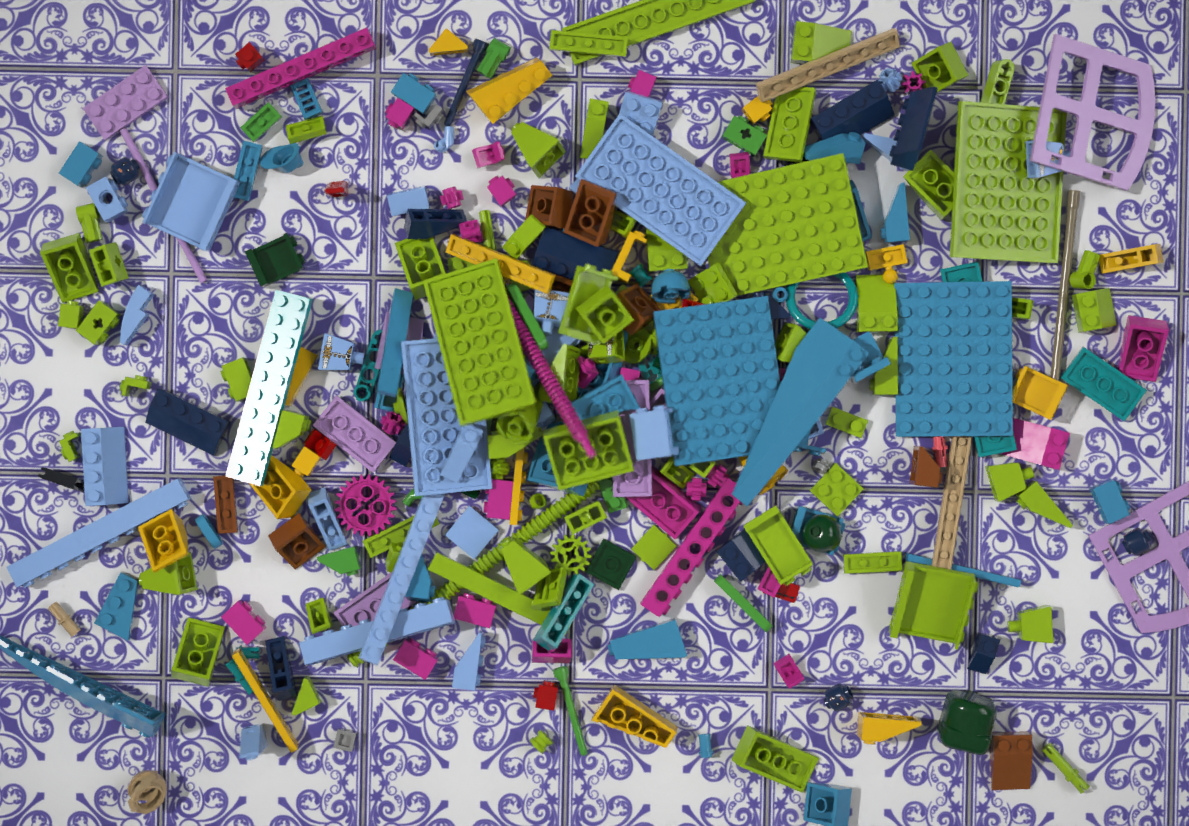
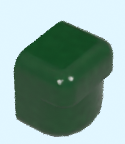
M967 689L966 692L959 690L950 691L945 698L937 727L941 743L947 748L971 754L984 755L987 753L992 741L991 733L997 715V709L993 700Z

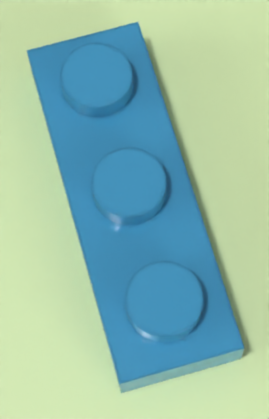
M243 140L234 179L241 183L234 198L250 201L263 145Z

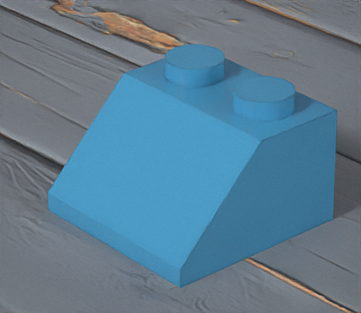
M807 782L804 821L824 826H848L852 788Z

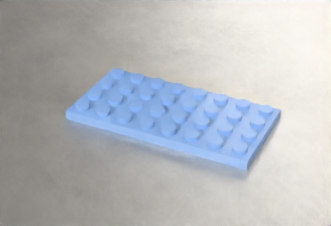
M621 113L575 175L579 180L585 179L617 193L616 207L699 266H702L746 204L742 199Z
M438 338L401 341L415 496L492 489L486 420L471 424L483 430V433L458 483L440 475L461 426Z

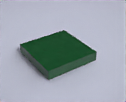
M603 538L585 572L619 590L637 556Z

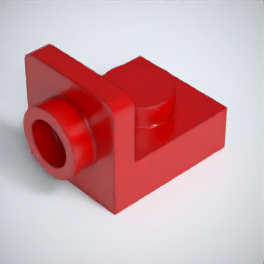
M312 429L303 443L304 446L314 451L324 460L328 459L337 445L315 429Z

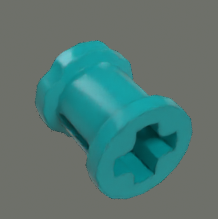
M642 263L628 273L635 278L640 287H643L653 279L644 270Z

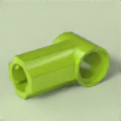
M90 203L77 206L76 214L78 221L82 225L85 242L90 243L103 240L98 220L100 219V213L95 204Z
M1089 250L1084 251L1078 270L1073 272L1069 279L1070 285L1073 288L1091 289L1094 287L1096 282L1094 272L1100 259L1099 254Z

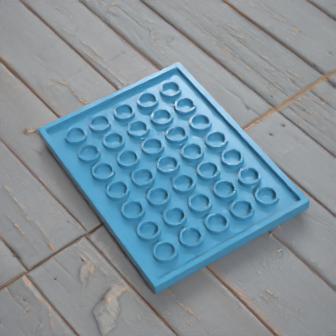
M1012 281L894 283L898 315V331H895L898 343V394L895 395L896 437L1013 436Z
M768 296L653 312L666 409L672 408V412L668 413L673 447H678L679 450L678 455H673L674 465L679 466L750 455L755 439L761 430L763 421L780 385Z

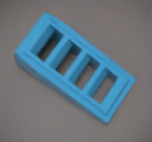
M308 78L290 85L305 120L323 114ZM307 85L308 88L297 92V88ZM310 92V95L300 99V95ZM311 98L313 99V102H310L306 105H303L302 103ZM315 105V109L306 112L305 109Z

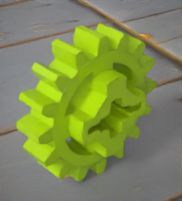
M565 534L564 540L558 538L559 544L552 545L555 551H550V554L555 555L551 562H557L555 569L563 567L568 571L569 576L571 571H574L575 574H578V569L585 571L583 565H589L590 563L587 561V558H592V555L587 554L591 547H585L587 540L581 542L582 536L575 539L574 534L571 535V538H568ZM566 542H573L572 546H562ZM579 546H581L584 551V557L581 556L578 552ZM574 547H576L574 550V554L576 555V557H572L571 559H569L568 562H566L568 559V554H566V552H570L571 550H573ZM558 552L563 554V563L558 558ZM573 562H578V563H580L579 565H577V566H575V567H569L570 563H573Z

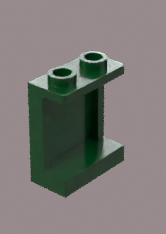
M285 233L283 236L262 246L245 251L260 287L264 288L305 269L303 264L306 261L302 253L298 254L295 248L298 244L293 235L290 236L289 233Z

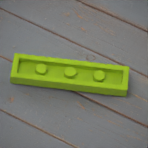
M551 30L549 50L626 57L628 37Z
M414 516L363 540L362 542L370 558L389 550L391 543H403ZM437 517L432 528L440 524Z

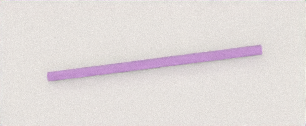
M127 128L120 130L152 192L157 190L158 186ZM177 238L200 283H204L207 281V278L188 242Z

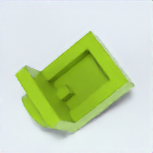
M135 375V378L125 377V380H122L120 384L121 396H129L131 386L150 389L152 382L146 381L147 377Z
M68 432L63 435L64 439L59 442L64 459L72 462L80 458L72 441L81 437V433Z

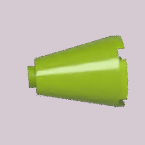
M535 394L537 405L499 416L497 421L499 432L505 439L510 438L513 440L512 443L526 444L534 435L543 408V402Z

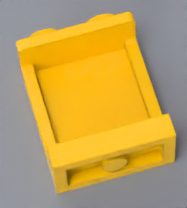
M636 230L634 233L629 232L612 269V275L619 277L618 280L626 284L631 275L621 269L634 242L644 246L647 243L645 234Z
M1024 366L1023 369L1020 368L1015 377L1018 381L1013 386V403L1052 420L1068 385L1027 366Z

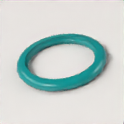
M846 272L834 275L845 284L849 295L848 305L843 314L837 319L827 322L835 328H839L847 323L854 315L858 306L859 296L857 287L853 279ZM800 282L789 284L786 289L788 292V298L786 299L787 308L791 316L798 323L811 329L816 321L805 317L799 311L795 301V292Z

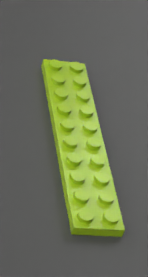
M641 0L564 27L562 31L628 37L627 47L749 5L754 3L755 0ZM570 52L574 66L604 56Z

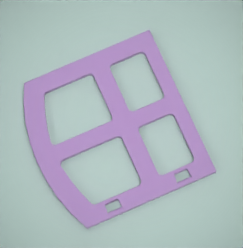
M1054 34L1030 162L1121 190H1129L1144 163L1153 133L1155 87L1152 67L1150 64ZM1063 53L1087 61L1080 101L1056 93ZM1102 66L1136 77L1139 102L1137 120L1096 106ZM1053 108L1077 117L1070 157L1046 149ZM1092 121L1134 134L1135 138L1131 150L1120 172L1099 167L1085 161ZM1051 157L1059 158V164L1050 162ZM1103 172L1111 174L1110 180L1102 178Z
M1189 481L1130 512L1129 516L1108 524L1088 535L1140 633L1160 632L1189 624V606L1167 613L1148 615L1130 583L1131 577L1166 559L1189 599V569L1180 554L1183 549L1189 547V529L1175 537H1171L1159 516L1160 510L1189 495ZM1141 520H1146L1158 542L1157 547L1121 565L1108 542L1109 538ZM1106 549L1109 550L1113 557L1108 561L1102 552ZM1134 601H1137L1141 609L1136 613L1131 605Z

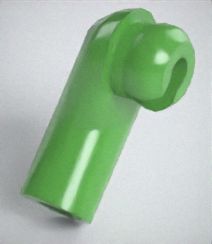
M413 488L402 502L410 507L416 499H421L422 496H415Z

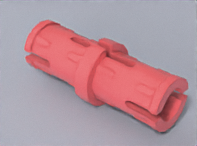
M933 436L934 447H932V451L935 454V462L939 467H948L946 449L948 447L945 445V437Z

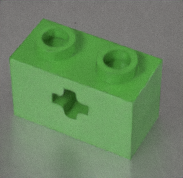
M740 115L738 118L734 116L721 138L755 157L767 137L764 133L765 130L757 125L755 127L749 125V121ZM745 131H748V132H749V133H748V136H749V137H746L745 139H743V138H742V135H743L742 133H744Z

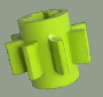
M505 458L490 460L491 479L503 480V476L509 473V464L505 462Z

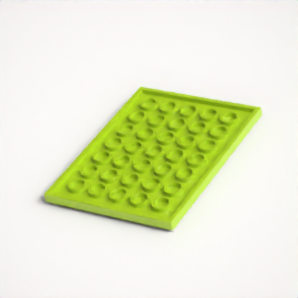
M958 101L950 257L1058 263L1063 171L1042 177H1027L1025 141L1034 140L1040 107ZM1053 108L1047 141L1062 143L1063 151H1065L1067 113Z
M844 153L718 182L746 202L707 257L709 267L718 262L720 263L738 296L868 267Z

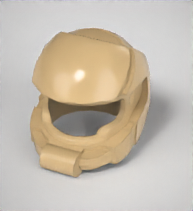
M144 770L134 775L128 785V795L131 797L128 800L131 812L148 814L157 810L164 802L167 786L164 778L158 774V771ZM140 800L145 801V800H146L147 803H141V804H140V803H138V801H140Z

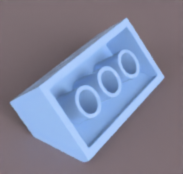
M125 428L81 429L85 506L129 503Z

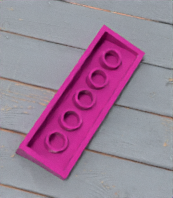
M651 465L652 496L625 498L672 538L676 539L696 517L702 507L691 500L689 496H686L685 492Z

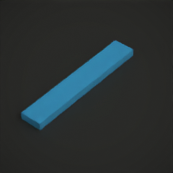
M396 288L393 291L377 393L396 397L402 367L401 341H406L413 294L409 291Z
M910 553L905 555V559L908 562L930 566L932 564V558ZM952 563L951 570L975 574L976 578L1014 587H1020L1021 580Z

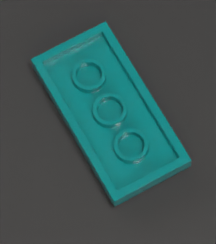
M1083 346L1060 377L1123 421L1127 419L1147 391Z

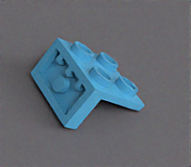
M868 331L853 339L869 352L868 356L851 376L853 383L891 364L887 357H883L871 332Z

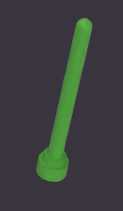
M557 667L553 669V674L557 681H560L579 752L582 756L587 755V748L567 681L568 667Z

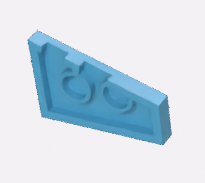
M622 374L571 402L581 420L617 410L620 413L627 410L640 409Z
M120 572L94 624L129 641L139 580L124 572Z

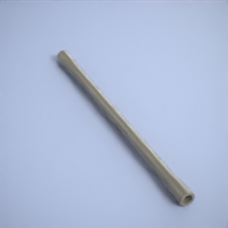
M1069 190L1068 212L1050 377L1057 381H1060L1070 286L1069 279L1071 276L1077 210L1080 201V191Z

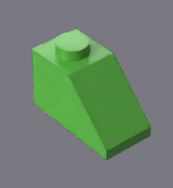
M356 546L317 557V561L340 574L346 573L347 576L357 574L358 569L362 568Z

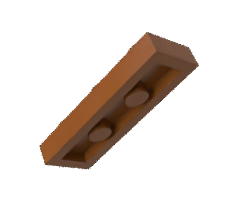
M226 475L213 476L218 534L238 532L234 479Z

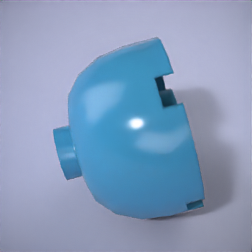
M666 269L657 275L652 283V298L655 297V301L659 303H675V299L681 298V301L682 299H687L690 296L689 282L682 273L674 269Z

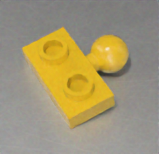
M904 244L865 252L869 271L885 268L883 280L888 284H893L898 279V273L892 267L908 263Z

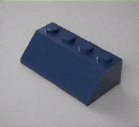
M877 79L812 117L810 123L820 141L841 133L849 134V132H855L862 135L895 114L887 93Z
M938 87L912 91L909 99L905 98L902 106L905 112L900 114L897 124L901 125L900 130L896 129L893 139L896 141V145H892L889 156L892 157L891 165L913 171L922 149Z
M546 226L531 265L573 281L577 265L585 267V264L596 266V271L599 272L602 269L611 271L618 251L602 245L596 247L562 231Z
M158 388L150 403L145 423L215 456L231 421L172 392Z

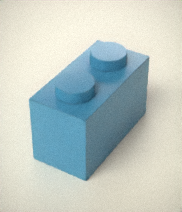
M403 73L392 89V95L400 98L414 107L416 111L425 115L437 97L434 93L435 89L428 84L423 86L418 83L419 79L413 74L409 73V75Z
M79 141L59 171V174L82 188L90 182L93 170H97L101 165L103 155Z
M1109 479L1089 488L1105 524H1111L1130 515L1128 512L1130 506L1127 500L1122 498V488L1118 481L1115 482V480Z

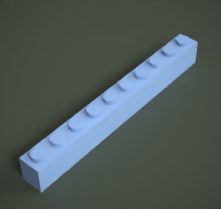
M176 479L6 568L16 587L23 586L26 588L35 583L34 579L40 577L42 580L52 575V570L57 568L59 571L69 566L67 562L73 559L77 562L86 557L85 553L99 551L103 548L102 544L106 542L112 544L120 540V535L134 533L137 531V526L143 525L174 507L180 509L188 505L187 501L192 498L182 479Z

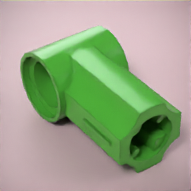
M493 38L486 50L487 54L477 71L485 77L492 79L500 63L504 62L508 56L511 47Z

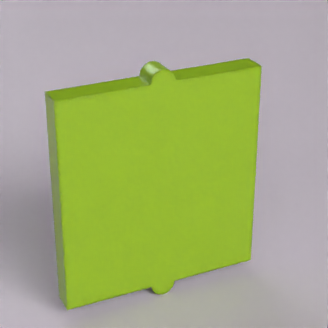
M653 524L631 550L641 558L642 562L644 561L655 570L675 549L676 545L667 537L666 533H662Z

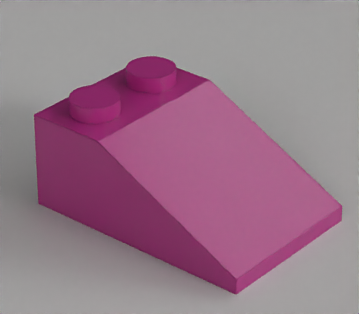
M1128 315L1123 334L1118 371L1129 378L1156 382L1169 333L1167 321Z
M1013 418V433L1017 450L1000 454L1060 470L1070 433Z

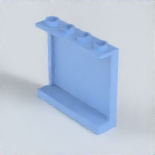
M173 152V155H169L166 161L167 168L165 172H162L158 179L160 184L157 190H154L151 194V204L143 212V223L209 252L241 182L179 153Z

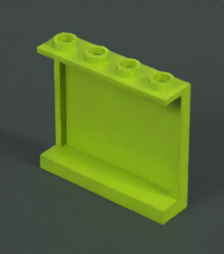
M906 561L889 625L890 637L898 638V634L901 633L954 643L955 649L958 650L959 644L964 641V626L967 627L969 623L968 611L973 608V593H977L978 590L975 574Z

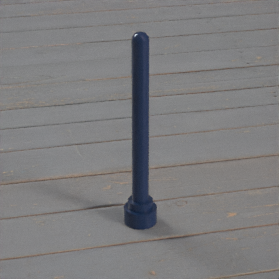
M475 38L473 42L474 52L444 121L445 126L452 125L478 60L489 46L484 41Z

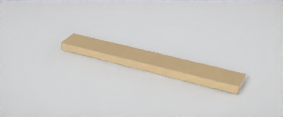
M890 29L756 83L759 100L765 102L899 48L900 42L897 29Z
M952 436L931 566L952 569L972 436Z

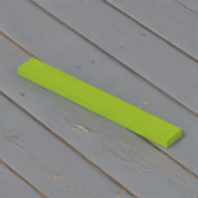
M437 551L428 567V570L542 625L551 610V607L533 610L530 606L531 601L534 599L524 594L519 595L516 590Z

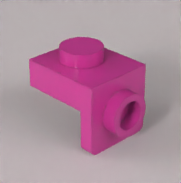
M499 141L472 150L477 168L498 164L505 159L504 148Z
M749 152L729 154L731 179L749 175Z
M478 219L459 224L463 239L466 238L475 243L483 241Z
M579 356L576 359L580 365L578 386L585 388L599 373L595 368L596 365L593 360Z
M790 654L773 663L789 689L805 679Z

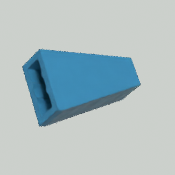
M675 618L610 639V644L607 645L610 656L614 655L616 660L687 657Z

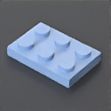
M626 90L619 114L621 113L653 136L663 101Z

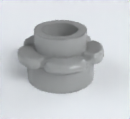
M818 458L813 460L812 469L814 471L826 474L827 470H830L828 461Z

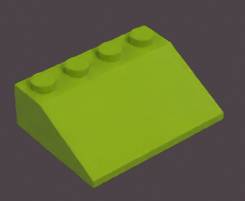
M618 410L581 420L586 428L585 430L588 431V441L596 453V456L593 458H589L582 444L574 440L566 424L543 430V438L558 490L634 471Z

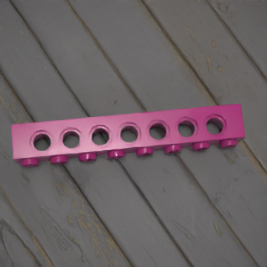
M366 27L225 89L232 106L238 109L377 48Z
M728 478L723 486L719 488L640 602L643 607L659 618L662 614L664 616L671 608L669 605L671 600L678 598L682 592L680 590L682 584H687L693 576L691 571L694 567L698 568L704 560L702 556L705 551L710 552L715 544L712 541L716 535L720 537L726 527L723 525L727 520L731 521L736 514L735 508L737 505L743 504L731 495L736 485L731 479ZM731 496L733 498L732 505L724 506L723 498ZM716 511L722 514V519L719 522L712 520V514ZM704 527L711 529V535L707 538L701 536V530ZM698 543L700 551L698 553H691V544ZM680 560H689V567L681 569L679 567ZM670 575H677L679 578L678 583L675 585L669 584L668 577ZM661 590L668 593L667 598L663 601L657 598V593Z

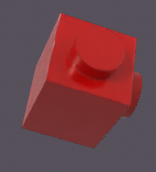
M250 42L235 53L238 58L236 60L237 64L243 70L246 68L250 73L265 61Z
M544 680L543 683H539V687H535L533 698L537 699L535 708L554 711L558 685H555V682Z

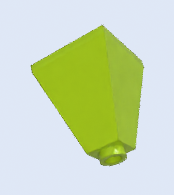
M524 122L516 123L511 129V133L524 158L538 178H541L566 153L556 137Z
M784 322L775 341L777 360L791 362L796 347L807 334L800 326Z
M508 536L500 541V549L519 595L551 573L547 562L513 537L509 538Z
M188 552L187 556L155 573L152 571V568H149L140 573L138 578L140 586L147 590L174 595L198 590L191 552Z

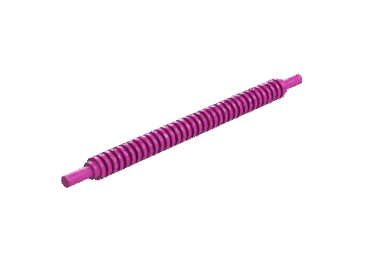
M508 295L524 354L534 368L542 385H544L552 402H554L553 404L556 406L564 423H566L574 440L582 444L589 458L595 457L596 453L588 441V431L585 430L583 422L578 417L576 410L573 408L561 384L551 370L538 345H536V341Z

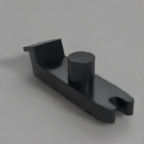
M41 467L45 474H39L40 478L84 493L83 480Z

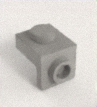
M436 104L425 119L418 113H415V122L423 129L425 127L431 129L434 123L438 124L442 120L444 110Z

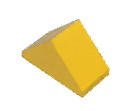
M447 28L429 49L431 56L469 52L468 46Z

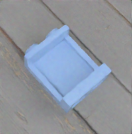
M665 405L653 407L654 411H648V408L636 409V413L629 414L636 460L679 454L678 447H673L668 415L669 412H672V408L665 409Z

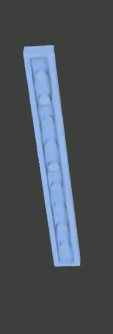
M445 493L422 496L359 659L374 665L379 664Z

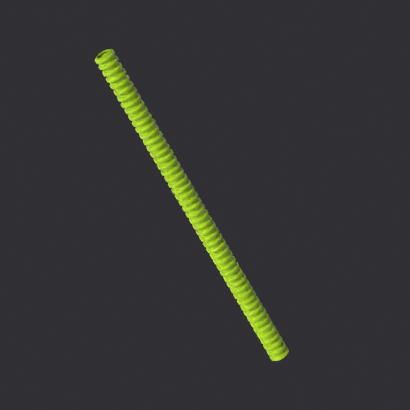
M597 481L588 483L584 497L566 493L564 498L561 497L560 501H555L556 504H551V507H547L545 512H541V515L537 514L535 519L532 518L530 523H526V526L522 525V529H517V532H513L511 537L522 544H527L529 539H533V536H538L537 533H542V530L544 528L547 529L548 525H553L552 522H557V519H561L563 514L567 515V511L571 512L572 508H576L577 504L580 505L582 500L586 501V498H590L592 493L595 494L597 489L600 490V485ZM498 543L497 547H492V551L488 550L487 554L484 553L482 558L479 557L477 562L473 561L474 564H469L468 567L485 575V571L489 572V569L494 568L495 564L498 565L499 561H504L500 544ZM449 580L448 583H444V586H439L440 589H435V596L431 597V603H420L432 604V600L444 597V600H450L451 596L455 597V593H460V590L465 588ZM361 651L348 654L347 656L354 667L358 668L360 663H364V660L359 659Z

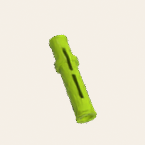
M1048 743L1047 747L1044 746L1041 751L1065 775L1066 781H1070L1080 794L1084 793V789L1087 790L1089 788V784L1078 774L1079 771L1073 769L1051 743Z

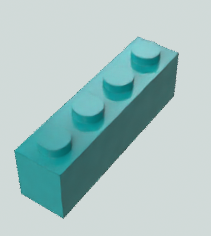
M581 574L570 576L564 586L561 605L551 608L533 640L547 650L556 649L594 584Z

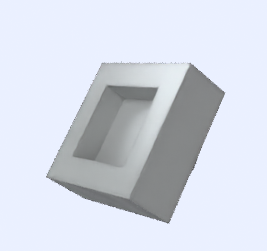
M338 728L333 748L352 752L357 732Z

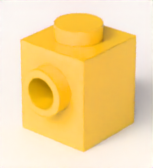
M757 96L742 108V112L754 125L759 120L764 122L771 116L770 112L773 109L771 107L773 104L771 100L761 102Z

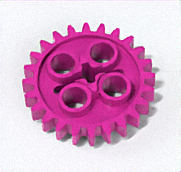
M361 474L360 480H357L354 476L352 477L353 483L348 480L345 481L348 487L341 486L340 488L343 493L336 494L340 497V500L334 502L339 504L335 511H340L341 513L337 518H343L344 520L341 522V525L347 523L346 530L348 531L353 528L354 535L358 530L361 536H364L365 531H367L369 536H372V530L379 534V527L385 530L384 523L390 525L391 521L388 518L395 517L391 513V511L397 510L396 507L392 506V503L397 502V500L391 499L395 492L389 493L388 490L391 486L384 487L385 480L379 483L378 476L374 480H371V474H368L367 479H364L363 474ZM366 486L372 489L370 497L363 495V488ZM376 494L380 495L379 498L369 504V510L367 508L363 509L355 517L352 516L356 510L363 506L362 501L367 502ZM350 498L357 501L355 509L348 507V500ZM378 501L384 504L382 512H377L374 508L375 503ZM362 513L369 516L367 524L360 522L359 517Z

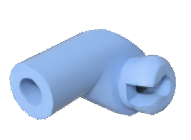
M445 127L444 137L434 143L436 151L445 152L453 145L454 127Z

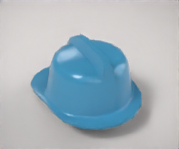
M292 143L271 148L260 159L261 167L265 169L277 168L284 173H290L302 167L304 163L299 153V144Z

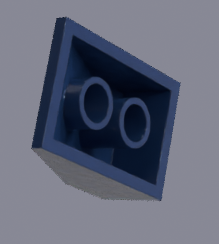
M744 528L715 550L740 582L766 562Z

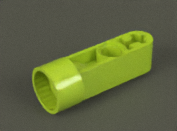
M1010 59L998 60L992 63L981 102L1005 104L1015 70L1014 63ZM996 83L999 85L998 91L995 88Z

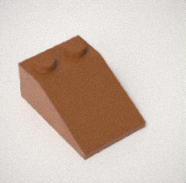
M581 179L564 233L596 247L606 243L612 225L617 193Z
M1028 731L992 732L990 744L991 790L1030 789L1033 756L1032 734Z

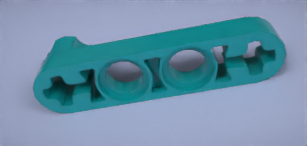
M376 330L372 335L357 385L353 391L358 401L365 402L372 397L380 369H375L376 362L370 360V354L373 351L378 352V348H372L373 344L377 346L378 339H376V335H380L382 330ZM368 369L374 371L375 375L372 380L364 378V372ZM361 381L365 383H372V386L369 387L367 385L361 384ZM366 388L368 394L362 399L358 391Z

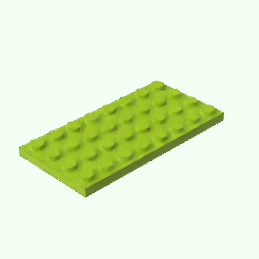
M495 258L424 280L423 283L460 426L464 427L537 405L498 259Z

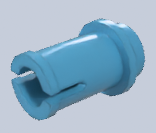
M778 287L773 291V299L777 302H784L788 298V292L783 287ZM777 292H781L783 297L778 298Z
M710 734L698 735L701 758L712 757V753H714L711 749Z

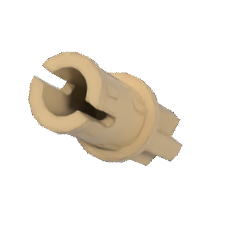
M54 602L49 606L48 610L58 620V625L61 624L71 637L81 630L70 618L71 614L68 615L58 602Z

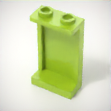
M585 264V267L577 265L558 333L600 345V339L576 308L605 285L610 288L612 281H618L619 277L613 276V271L602 269L601 272L596 271L597 267Z
M776 505L743 525L780 585L784 583L787 586L795 581L794 577L799 573L803 576L812 570V561Z

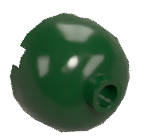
M817 514L812 516L803 527L804 542L810 549L816 552H831L839 546L842 540L841 524L830 515Z

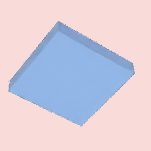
M469 505L445 536L475 559L499 529Z

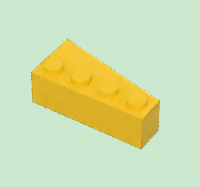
M534 58L515 67L511 71L500 74L490 81L467 90L466 93L485 117L494 124L548 80L552 74L540 59Z
M615 684L592 717L594 722L603 723L608 727L622 730L629 735L638 736L643 740L665 748L669 745L678 729L672 722Z

